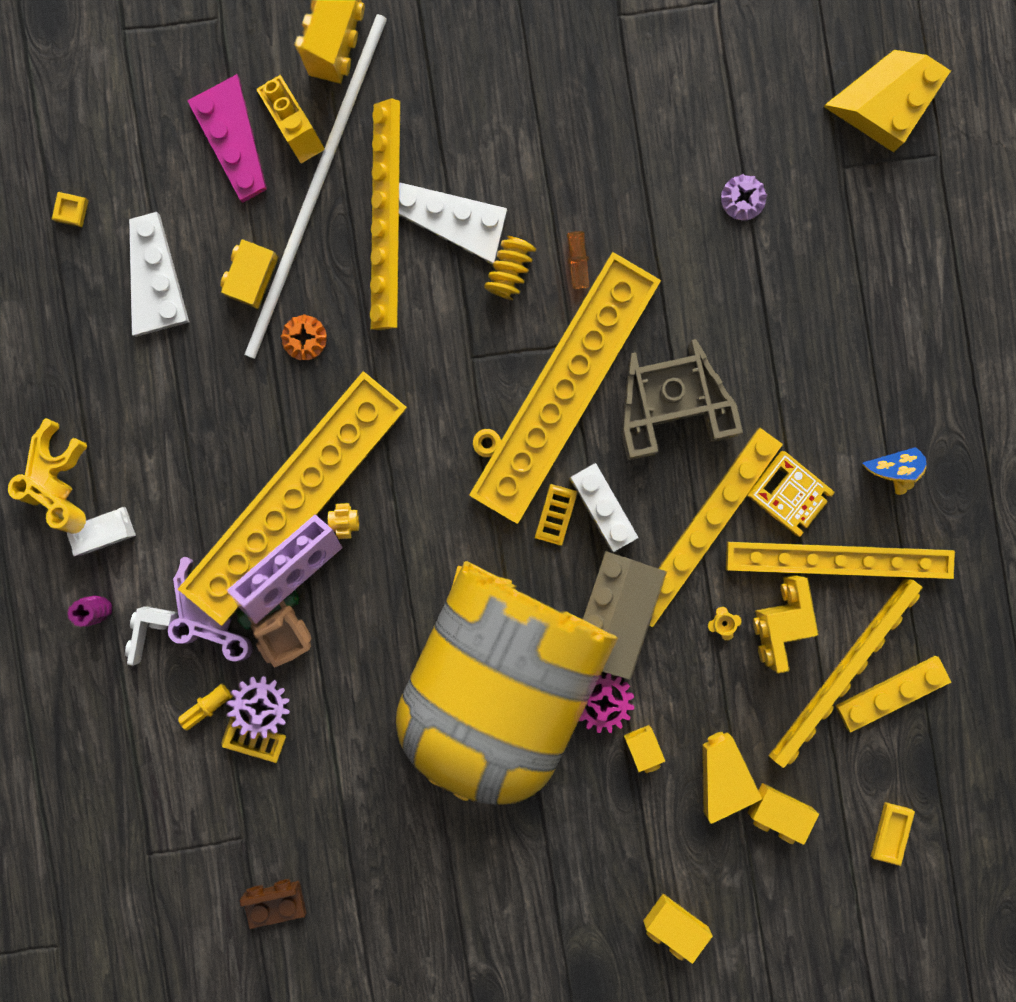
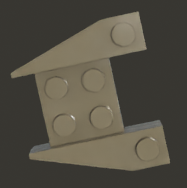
M696 339L691 340L688 345L689 357L640 368L636 352L631 353L628 363L621 432L628 461L652 456L658 452L653 425L704 415L710 443L738 437L743 433L737 405L727 393L722 380L711 367L706 354Z

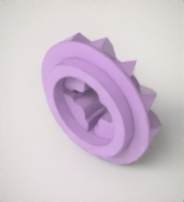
M742 174L731 178L722 190L721 202L724 210L731 217L738 220H749L761 213L765 207L767 194L764 190V184L756 180L755 176ZM739 190H742L744 193L753 191L749 197L750 204H747L745 200L735 203L740 196Z

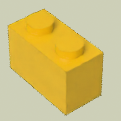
M242 239L240 245H236L232 251L231 261L233 263L229 272L226 271L222 277L220 284L222 287L221 293L231 299L259 309L279 257L274 251Z
M762 783L758 790L762 800L752 804L748 811V814L754 820L753 824L766 832L770 828L779 832L778 837L790 844H794L797 841L804 845L819 813L813 807Z
M662 894L643 920L647 930L646 934L649 938L658 944L662 941L670 947L669 951L681 961L685 958L692 964L713 936L706 924L664 894Z

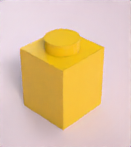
M650 725L624 735L639 772H653L661 767V763L665 762Z

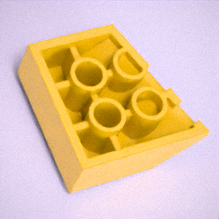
M311 0V11L313 13L312 16L306 15L304 18V38L298 37L295 43L309 76L342 84L343 76L349 74L351 58L348 57L350 49L356 46L358 31L355 29L357 21H362L365 4L361 0Z
M893 50L823 107L894 152L906 141L951 70L928 55Z

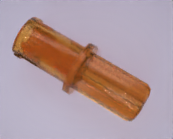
M583 231L567 234L570 257L567 259V263L571 266L574 289L589 287L587 268L589 257L586 256L585 232Z

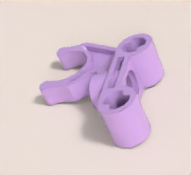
M187 557L181 558L179 569L173 578L179 618L173 620L168 627L170 639L175 643L188 644L194 642L197 637L205 638L223 644V655L228 660H246L252 653V643L244 636L227 631L231 619L224 626H221L178 590L187 579L188 571L193 565L192 559ZM187 624L189 634L180 637L179 628L185 627ZM236 641H240V647L244 648L242 654L238 657L235 656L236 651L232 649V645Z

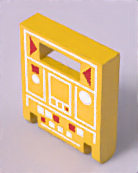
M781 451L747 496L792 533L801 537L804 532L797 525L800 523L803 527L808 528L828 502L821 496L822 493L832 497L835 492L787 452ZM778 469L787 473L772 494L763 489Z

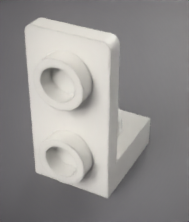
M145 606L138 608L137 612L133 613L130 622V628L133 629L132 639L128 641L125 649V656L128 657L127 665L134 666L141 662L148 622L150 628L165 630L173 620L177 619L178 612Z

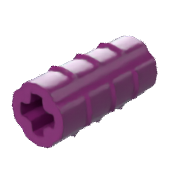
M103 596L81 598L68 608V618L76 626H91L107 619L112 612V605Z

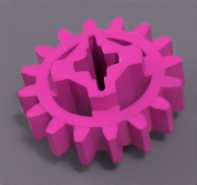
M605 673L604 677L600 675L596 685L600 684V688L591 694L586 704L595 709V718L584 708L579 721L587 719L585 725L587 729L596 725L597 733H601L603 727H606L608 732L612 733V725L616 724L621 729L623 727L621 719L630 720V716L626 712L627 710H634V705L628 702V700L634 698V694L625 692L630 686L627 682L620 684L622 677L615 676L612 679L609 673ZM612 685L620 691L622 699L613 696ZM603 696H606L610 704L606 703L604 708H601L597 700H602ZM618 711L614 717L607 719V716L612 712Z

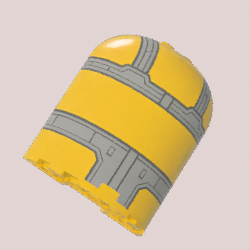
M465 561L400 698L396 715L397 735L408 759L434 785L443 787L465 801L470 799L486 804H511L534 795L550 780L618 637L569 612L560 613L515 590V585L468 561Z

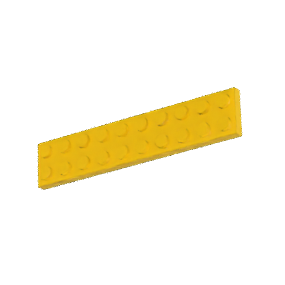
M612 252L469 496L513 522L519 523L661 282L660 279Z
M363 371L181 584L178 590L217 623L224 626L239 608L227 590L311 517L318 515L406 411L407 407Z

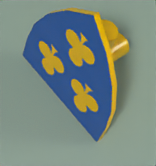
M916 447L862 463L875 476L893 480L895 494L897 495L905 494L907 490L912 489L914 482L920 479L927 467L925 456Z

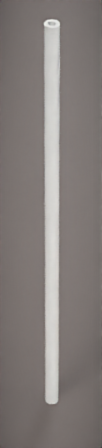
M377 14L326 143L325 150L319 161L244 354L248 357L255 359L387 21L382 15Z

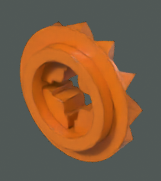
M302 315L292 317L284 325L281 339L283 348L290 356L298 360H310L317 357L323 351L327 335L321 322L314 317ZM303 326L308 335L315 337L311 338V340H306L304 349L300 340L292 338L302 333Z

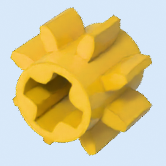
M349 503L336 504V510L328 512V526L336 532L338 539L351 538L352 531H359L358 510H351Z

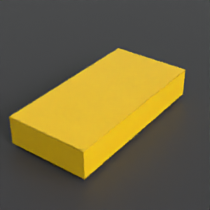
M884 803L871 853L873 859L901 866L915 813L914 810Z

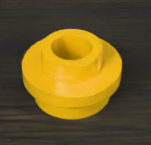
M483 429L473 439L474 450L480 456L491 457L501 439L495 431ZM485 438H490L493 442L492 446L488 449L482 446V440Z

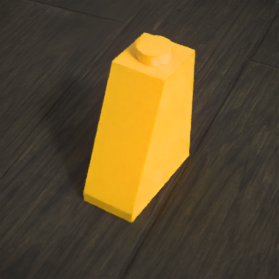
M723 732L713 734L707 739L708 742L703 744L704 813L710 824L762 800L739 749L728 732L725 734Z

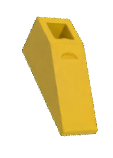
M281 75L256 89L301 164L325 150Z

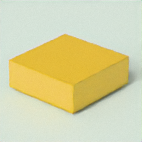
M58 192L52 220L83 227L89 200Z

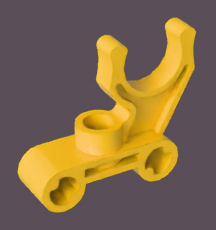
M44 419L40 428L31 438L25 475L14 476L8 485V492L16 500L31 505L43 504L49 509L46 520L50 527L70 534H76L84 528L86 517L82 510L67 500L73 489L59 480L57 475L61 471H67L76 466L79 457L86 450L87 444L73 438L62 455L52 457L49 452V441L52 435L59 429V424L52 420Z

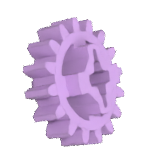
M251 677L249 678L248 686L243 681L239 683L240 692L236 690L231 691V695L235 697V700L227 701L226 705L233 707V711L226 715L227 717L235 718V721L231 724L232 728L238 725L241 726L240 735L249 731L250 739H255L259 732L262 739L267 738V730L275 734L278 732L275 725H284L286 723L281 716L289 714V710L283 708V705L288 703L289 699L281 698L280 695L285 690L284 688L276 690L277 682L275 680L268 685L266 684V677H262L259 683H256L255 678ZM256 689L253 698L250 700L241 699L246 692ZM267 692L274 697L276 704L270 702L267 698ZM259 700L260 706L270 710L262 711L256 715V710L248 706L254 705ZM239 711L246 713L249 718L248 724L242 719ZM267 715L274 716L269 724L260 727L263 718Z

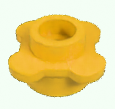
M719 607L716 610L715 618L708 623V629L711 632L721 634L724 640H730L733 638V633L736 631L737 626L741 625V618L738 615L728 613L725 607ZM723 621L727 622L726 626L722 625Z

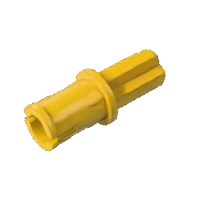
M221 683L205 697L198 698V703L179 717V724L183 729L189 730L206 716L211 717L218 707L233 698L230 691Z

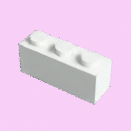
M596 463L569 478L612 552L638 538Z

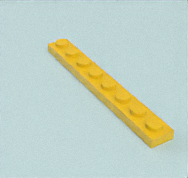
M392 98L374 104L372 115L373 187L371 199L372 263L370 318L371 329L373 330L397 328L400 101Z
M758 428L659 566L658 569L667 571L649 626L653 627L783 445L763 429Z
M727 542L726 570L954 579L955 551Z
M910 579L902 581L769 754L777 764L784 768L787 764L795 761L799 754L798 749L803 742H808L816 733L815 727L820 720L826 719L833 711V703L838 697H843L851 687L850 681L853 677L865 670L868 665L867 659L870 655L880 650L884 645L886 634L890 629L894 630L901 623L903 618L901 615L906 608L912 607L920 597L918 593L923 588L921 585Z

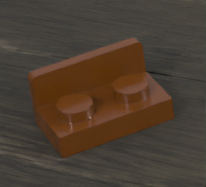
M285 879L274 883V886L263 888L262 885L248 888L239 900L240 906H245L249 929L303 918L306 915L300 881L291 882L290 879Z

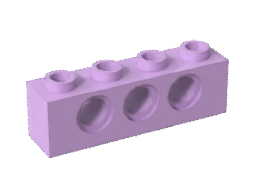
M314 515L227 591L238 607L256 624L340 551L342 546L334 531L319 517Z

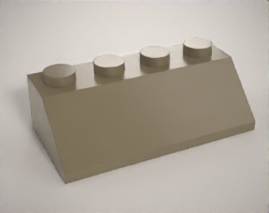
M607 551L605 552L583 620L618 637L602 672L631 679L667 571Z

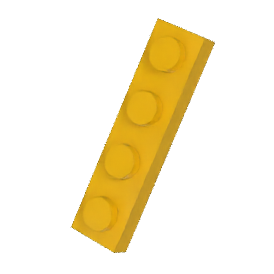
M934 656L835 706L847 730L853 732L951 683V680L940 658Z

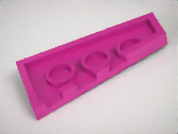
M236 74L187 101L240 201L243 203L266 191L267 187L256 150L253 131L250 126L240 78Z

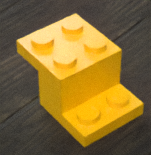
M797 575L783 577L784 584H781V593L784 601H788L787 605L755 610L756 618H753L756 635L760 634L762 644L758 646L760 660L777 673L789 671L784 642L818 636L808 579Z

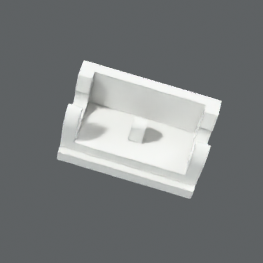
M126 507L87 520L84 528L76 534L67 533L74 556L84 555L136 536Z

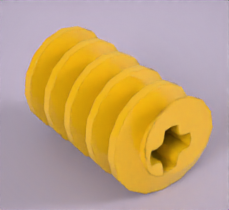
M506 236L509 240H502L501 247L504 250L497 252V257L501 261L493 262V268L497 272L492 271L488 276L493 282L485 283L484 288L497 296L513 300L510 297L511 294H520V290L514 286L515 283L524 284V280L518 274L528 273L529 271L522 264L523 262L532 263L533 260L527 255V252H536L537 249L520 238Z

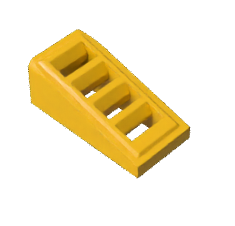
M553 484L549 485L535 535L536 539L562 546L578 491ZM553 494L569 498L568 504L553 500ZM550 505L566 509L565 514L550 511ZM547 516L563 520L562 525L546 521ZM544 526L559 530V536L543 532Z
M230 717L222 739L223 748L277 763L286 735L278 732L273 734L267 730V738H263L260 748L256 749L254 747L260 733H257L255 739H250L248 745L243 744L247 732L239 735L237 742L234 741L235 731L237 728L241 729V726L238 725L232 728L231 724L235 721V718ZM269 739H275L270 753L265 752Z

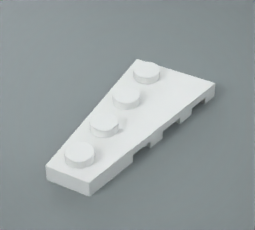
M399 182V216L422 228H426L446 241L462 247V249L485 259V261L493 265L498 251L507 208Z
M154 212L129 219L132 336L137 337L188 323L189 319L160 214Z

